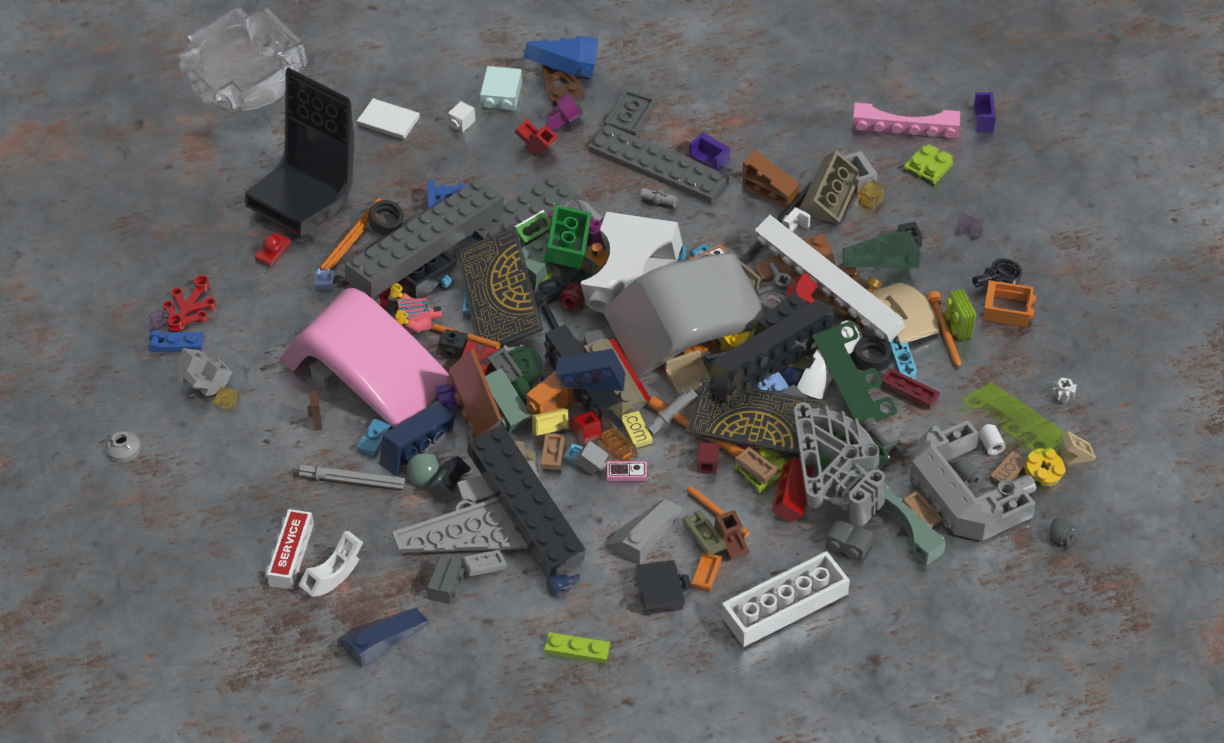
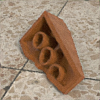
M824 234L803 240L836 266L831 245ZM779 254L755 265V270L762 281H772L774 279L768 267L770 262H775L780 273H786L790 277L799 276L795 267L792 265L788 266Z

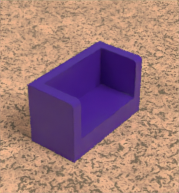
M976 92L973 105L976 132H994L996 114L993 92Z
M702 132L690 142L689 156L701 164L719 171L730 161V148Z

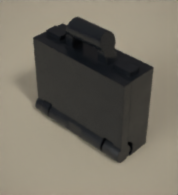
M674 560L636 565L635 575L645 615L683 610L685 605L684 595L689 594L692 591V587L687 574H678Z

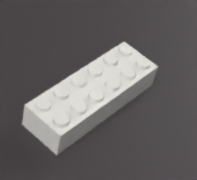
M826 551L723 602L722 619L742 646L745 647L848 595L850 580Z

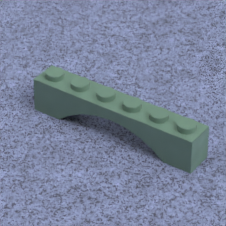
M885 484V503L880 509L896 518L905 528L912 544V553L927 566L944 553L946 544L944 537L936 533L928 522L923 521L912 508L904 504L902 499L894 495Z

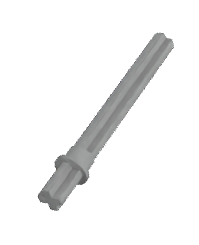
M301 465L299 468V476L316 478L317 481L325 479L401 490L405 487V479L400 477L324 468L321 465H318V467Z

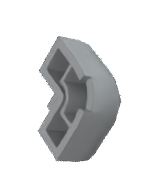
M183 348L176 365L177 379L180 384L190 385L192 388L200 390L205 396L214 395L221 391L229 381L233 371L220 359L216 358V360L204 356L205 352Z

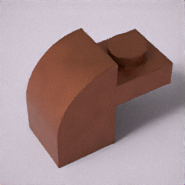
M732 510L716 516L714 527L726 543L725 551L729 560L731 561L749 554V549L741 534L743 526L736 511Z

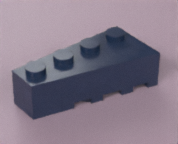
M438 402L418 415H414L406 422L400 423L392 430L385 432L382 436L379 464L394 476H397L401 472L400 468L404 465L407 466L410 459L418 453H425L431 442L437 443L453 429L455 414Z

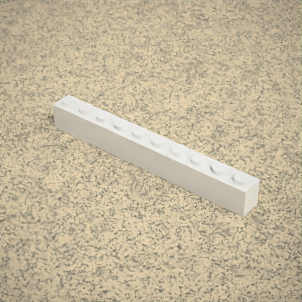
M769 215L755 229L758 236L756 239L760 244L770 247L769 249L774 255L777 256L779 254L788 266L792 265L795 267L799 275L806 272L816 285L822 288L821 291L827 297L832 296L840 307L844 306L848 309L851 316L860 318L862 324L868 329L871 327L875 330V334L883 340L885 338L891 342L906 327L901 316L773 216Z

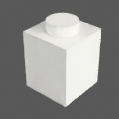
M460 101L448 113L449 126L463 133L476 121L475 108Z

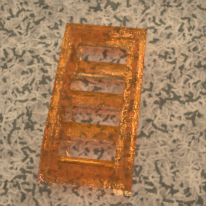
M615 427L602 433V437L599 438L618 461H631L638 455L636 446Z

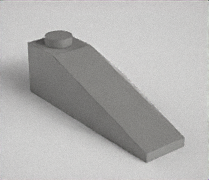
M664 499L617 530L606 544V548L637 564H641L683 510V507Z

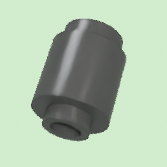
M960 457L953 462L951 467L966 486H973L979 481L980 471L968 459Z

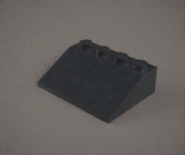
M406 224L402 225L401 227L397 228L396 230H394V231H392L391 233L387 234L386 236L382 237V238L379 239L378 241H376V242H374L373 244L369 245L368 247H366V250L369 249L370 247L374 246L375 244H377L378 242H380V241L383 240L384 238L388 237L389 235H391V234L394 233L395 231L399 230L400 228H402V227L405 226ZM444 251L398 281L397 284L402 287V292L411 298H423L430 294L457 264V260Z

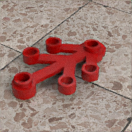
M206 275L195 277V289L186 302L181 288L176 287L172 289V298L177 301L180 308L178 314L174 311L175 308L172 301L167 300L163 302V310L169 316L166 325L170 331H180L186 324L195 321L204 323L208 320L207 313L200 309L213 310L216 308V301L212 297L195 303L200 294L207 291L210 286L209 278ZM200 310L196 314L186 317L188 313Z

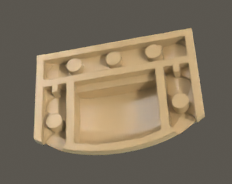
M898 283L881 288L878 291H873L872 295L903 318L906 327L895 337L899 345L939 333L938 318L935 310L926 297L917 289L903 283Z

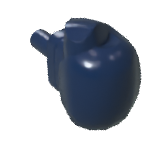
M792 367L783 368L779 371L783 373V379H785L789 387L792 385L797 387L804 373L802 370Z
M553 574L546 581V587L552 594L559 595L562 591L572 586V581L580 579V575L576 574L569 577L567 574Z

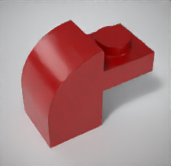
M527 119L514 132L527 144L524 148L535 154L545 152L558 137L546 125L538 130Z
M805 272L795 277L786 290V298L795 292L810 304L815 301L810 295L817 285Z
M593 411L568 419L569 426L577 435L578 442L581 445L602 437L601 422Z

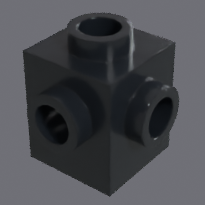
M446 329L444 335L440 336L438 346L441 347V355L460 359L468 341V333Z

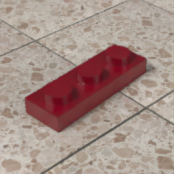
M889 368L881 378V386L928 409H931L940 397L939 391L892 368Z

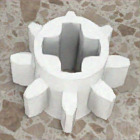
M1061 378L1058 382L1054 381L1052 395H1056L1057 400L1068 402L1070 397L1075 398L1077 385L1073 384L1071 379Z

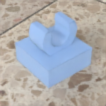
M330 268L327 271L317 269L315 290L334 289V284L332 283L335 276L334 270L331 271Z

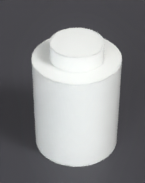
M987 424L981 428L979 437L989 455L1001 453L1005 449L1006 444L997 427Z

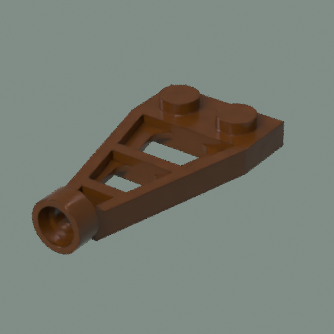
M542 65L546 95L552 106L558 105L556 101L567 93H572L576 100L585 97V91L574 75L563 71L549 74L548 69H551V67ZM562 78L569 83L558 87L553 86V81Z

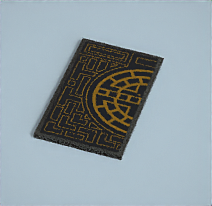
M516 226L455 251L476 336L500 342V347L543 331Z
M701 378L697 391L698 396L694 400L685 428V434L800 456L794 421V407L801 402L808 403L811 408L825 409L827 405L826 401L752 387L725 403L709 392L710 379Z

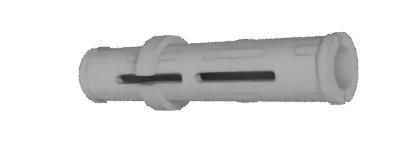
M689 387L663 411L660 410L659 414L646 426L655 434L666 423L669 424L670 420L698 395Z

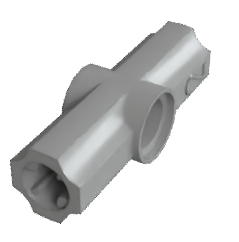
M1026 475L1013 481L1004 480L998 484V487L981 493L976 498L990 492L999 501L1023 489L1030 494L1036 491L1035 481L1031 475Z

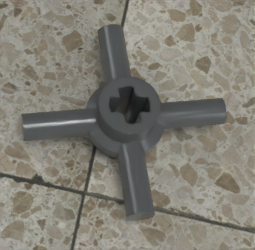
M770 262L768 267L774 279L771 285L756 289L755 292L757 296L774 292V294L778 293V297L781 296L786 299L787 287L794 278H791L786 273H780L775 262Z

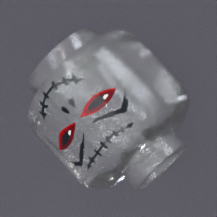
M773 290L769 291L767 294L762 295L760 299L761 307L768 313L784 301L786 296Z

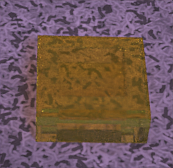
M221 387L214 400L215 406L233 409L240 393L238 390Z

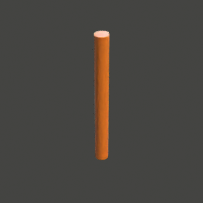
M436 323L432 325L433 331L443 334L446 329L456 330ZM468 333L469 341L497 350L500 348V342Z
M693 486L687 489L691 496L716 516L726 513ZM743 527L741 534L744 538H747L750 532Z

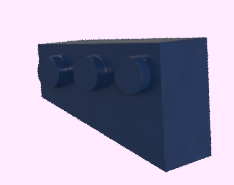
M613 348L557 358L555 376L562 388L624 391L625 371Z

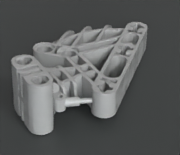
M798 403L794 407V421L807 505L811 508H820L825 500L830 501L832 504L841 506L843 510L849 509L851 524L863 526L871 519V514H875V509L878 511L885 503V475L882 471L875 469L879 465L878 446L874 444L867 431L859 425L858 418H855L854 421L845 416L844 411H841V414L830 411L828 406H825V409L811 408L808 403ZM833 432L844 437L845 443L833 436ZM819 452L833 461L823 472L821 471ZM807 464L816 465L818 472L816 478H809L805 469ZM835 490L836 497H828Z

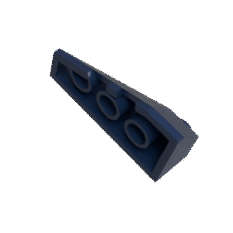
M415 607L355 627L338 638L337 642L363 668L428 624L429 621Z

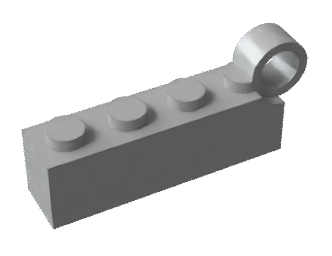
M528 461L529 465L539 478L534 461ZM482 475L457 482V492L461 502L457 504L456 511L496 498Z

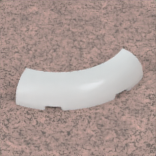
M846 320L841 324L851 322L858 333L856 340L844 344L850 354L855 350L857 342L863 338V335L857 324ZM850 327L842 328V335L846 338H851L853 330ZM818 348L813 355L814 363L809 369L806 368L797 388L803 394L822 399L833 376Z

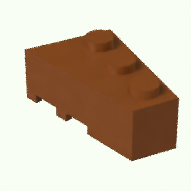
M756 150L743 162L742 188L783 208H787L798 196L800 184Z

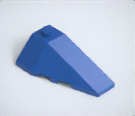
M575 36L574 39L559 38L556 41H530L526 43L523 58L574 76L592 78L596 64L598 38Z

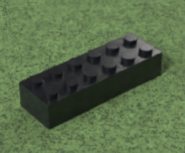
M566 324L545 333V359L549 365L553 366L554 372L556 371L558 357L586 353ZM574 388V401L582 405L583 413L593 411L601 422L602 435L622 426V401L614 390Z

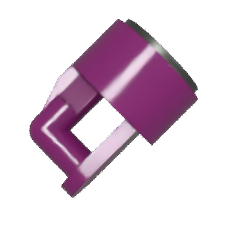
M567 93L556 101L558 105L545 116L547 120L546 125L549 129L555 130L567 121L571 123L583 115V110L572 93Z

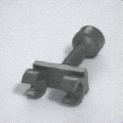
M873 417L866 419L861 426L867 433H871L875 440L882 444L889 459L890 456L888 454L895 452L899 459L906 456L905 452L907 450L899 439L892 443H887L878 431V423Z

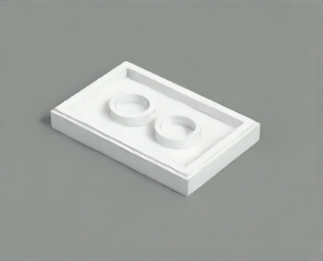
M373 98L358 118L357 125L404 140L420 118V113Z

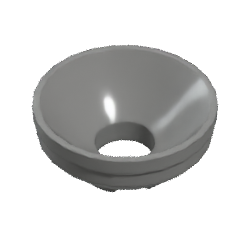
M129 431L114 433L105 443L107 457L117 463L129 462L135 459L141 451V442L138 436ZM124 437L127 439L122 444L116 443L118 438Z

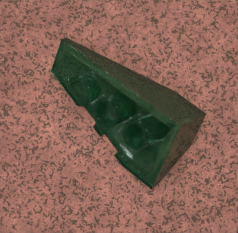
M892 231L843 248V267L919 268V248L911 232Z

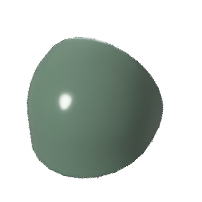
M428 453L413 457L407 464L409 481L419 488H428L441 469L439 458Z

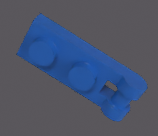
M154 330L150 332L149 339L151 341L148 344V350L151 352H182L183 348L202 351L203 332L160 333Z

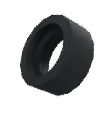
M379 200L374 203L368 215V223L372 230L385 236L401 227L404 219L402 208L390 200ZM382 211L389 212L396 218V222L392 224L383 223L376 218V213Z
M867 336L857 342L854 361L858 367L864 371L875 368L877 372L888 367L891 358V347L886 340H882L878 336ZM867 349H876L882 352L884 356L879 359H869L862 355V352Z

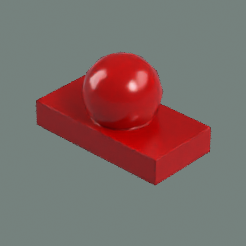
M277 233L266 236L263 240V247L254 256L255 261L271 267L291 244L290 239Z

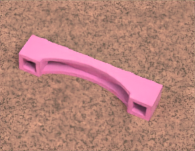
M854 104L852 130L958 139L960 111L943 110L942 113L931 116L905 117L880 111L872 107V104Z

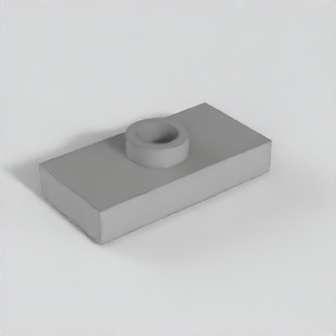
M500 550L462 557L463 566L469 577L505 570L507 567V563Z

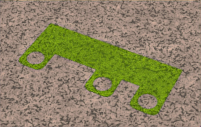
M993 382L962 399L965 404L973 409H978L990 403L1013 420L1002 426V429L1012 436L1017 437L1028 430L1038 436L1027 444L1029 448L1038 454H1044L1064 442L1061 436L1065 432L1064 430ZM975 397L981 403L979 405H972L968 402V399ZM1017 425L1021 430L1014 433L1008 430V426ZM1035 442H1042L1046 445V448L1044 450H1037L1033 444Z

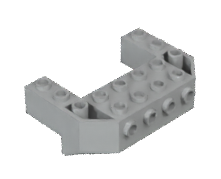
M969 420L944 431H941L935 425L918 440L912 461L910 480L921 491V495L928 500L932 508L936 510V513L943 518L946 528L950 529L954 535L983 541L1033 518L1036 503L1025 489L999 501L990 492L976 498L947 462L977 448L979 433Z

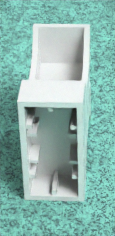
M606 212L600 231L605 250L610 255L605 266L596 275L581 282L587 306L594 311L603 313L602 310L635 279L653 269L677 262L682 247L678 222Z

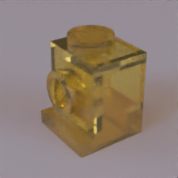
M873 179L859 190L858 203L873 212L875 205L881 203L884 199L885 186Z

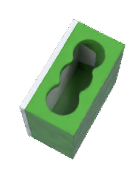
M544 210L514 226L513 232L518 250L549 232L551 219Z

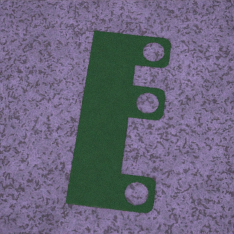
M846 322L812 335L854 419L858 418L859 425H862L866 419L871 417L878 422L897 413V409L890 397L873 402L868 390L882 384L877 370L870 368L858 373L844 345L858 338V333L851 322ZM850 327L853 330V336L851 338L844 337L842 335V328ZM866 374H875L877 382L875 384L867 383L865 380ZM882 402L891 404L892 411L890 413L881 411L880 405Z

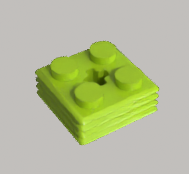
M964 289L950 291L949 298H946L947 310L943 313L946 322L949 321L951 333L953 336L956 335L959 341L961 339L963 341L964 339H971L976 313Z

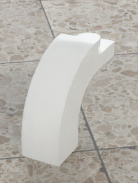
M345 531L331 557L320 566L307 568L299 586L312 597L320 596L333 590L349 576L359 561L357 554L363 542L350 531Z

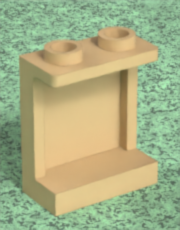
M700 350L672 358L665 363V375L678 397L691 387L698 395L695 398L697 399L699 398L703 382H710V373L701 360Z

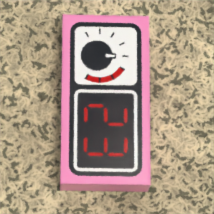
M607 461V481H647V461Z

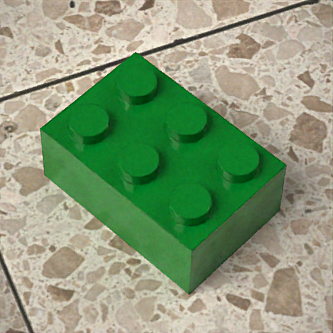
M555 205L544 261L578 269L581 268L591 219L590 212Z

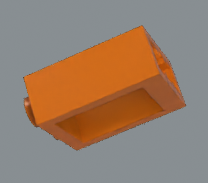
M989 280L983 320L1028 327V322L1033 320L1034 309H1031V306H1035L1036 295H1033L1034 287ZM995 297L1026 302L1025 312L992 307L993 299Z
M556 371L526 394L527 410L531 415L530 423H532V415L563 408L567 409L574 403V388H562L555 376Z

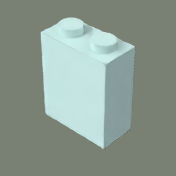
M487 66L480 94L481 107L516 110L522 85V69Z

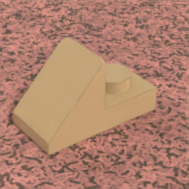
M1068 430L1061 434L1064 440V448L1061 449V453L1067 465L1089 462L1096 459L1090 443Z

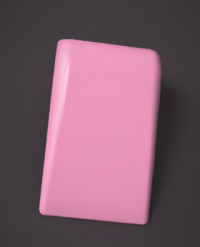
M356 288L344 289L296 337L280 357V360L292 372L308 356L318 358L393 428L426 410L437 398L435 386L448 384L447 376L449 374L437 360L375 300Z

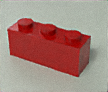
M796 457L782 466L771 511L789 523L800 519L805 513L806 495L801 462ZM806 465V474L809 478H812L813 468Z

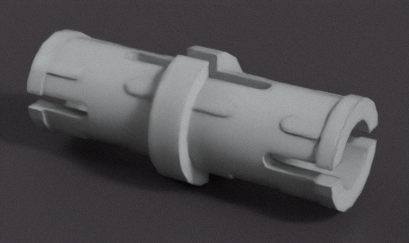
M642 188L640 199L655 202L657 205L663 204L675 208L678 201V196L669 195L660 190L653 191Z

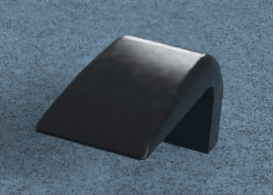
M286 68L284 154L278 166L245 192V207L299 236L305 235L339 211L349 196L353 182L355 137L353 110L349 97L292 68Z

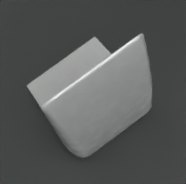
M733 253L703 256L653 269L631 282L602 310L637 376L651 373L682 351L699 343L755 329L758 320L767 314L736 255Z

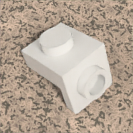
M794 208L789 215L783 218L782 224L792 232L798 225L808 229L810 227V215L805 211Z

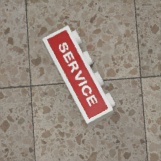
M288 509L286 517L282 518L281 533L277 534L276 548L272 549L270 566L267 565L265 570V577L268 578L269 586L293 590L314 526L311 512Z

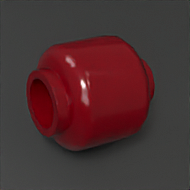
M576 283L567 284L560 293V304L567 310H578L585 301L582 287Z

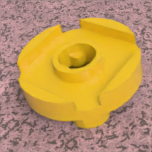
M1052 448L1033 450L1028 455L1024 465L1026 474L1028 476L1031 475L1034 481L1042 483V486L1057 484L1065 473L1062 459ZM1041 465H1046L1048 470L1041 468Z

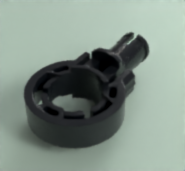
M1000 258L995 260L991 267L985 268L984 274L974 276L972 284L975 288L988 285L990 280L1017 285L1022 276V268L1011 259ZM1006 267L1005 269L1009 270L1013 276H1006L1000 269Z

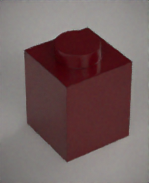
M700 442L697 473L717 475L720 444Z

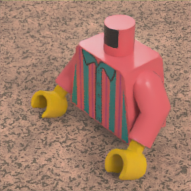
M397 283L390 288L391 297H399L397 299L398 311L395 319L410 334L429 330L432 328L431 319L442 318L441 307L430 308L428 299H415L404 292L401 293L402 287Z

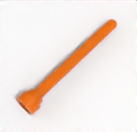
M938 291L929 292L926 295V299L935 310L953 364L960 366L961 360L940 306L942 302L941 295Z

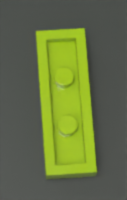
M551 632L548 634L545 646V654L604 664L607 663L610 650V642Z

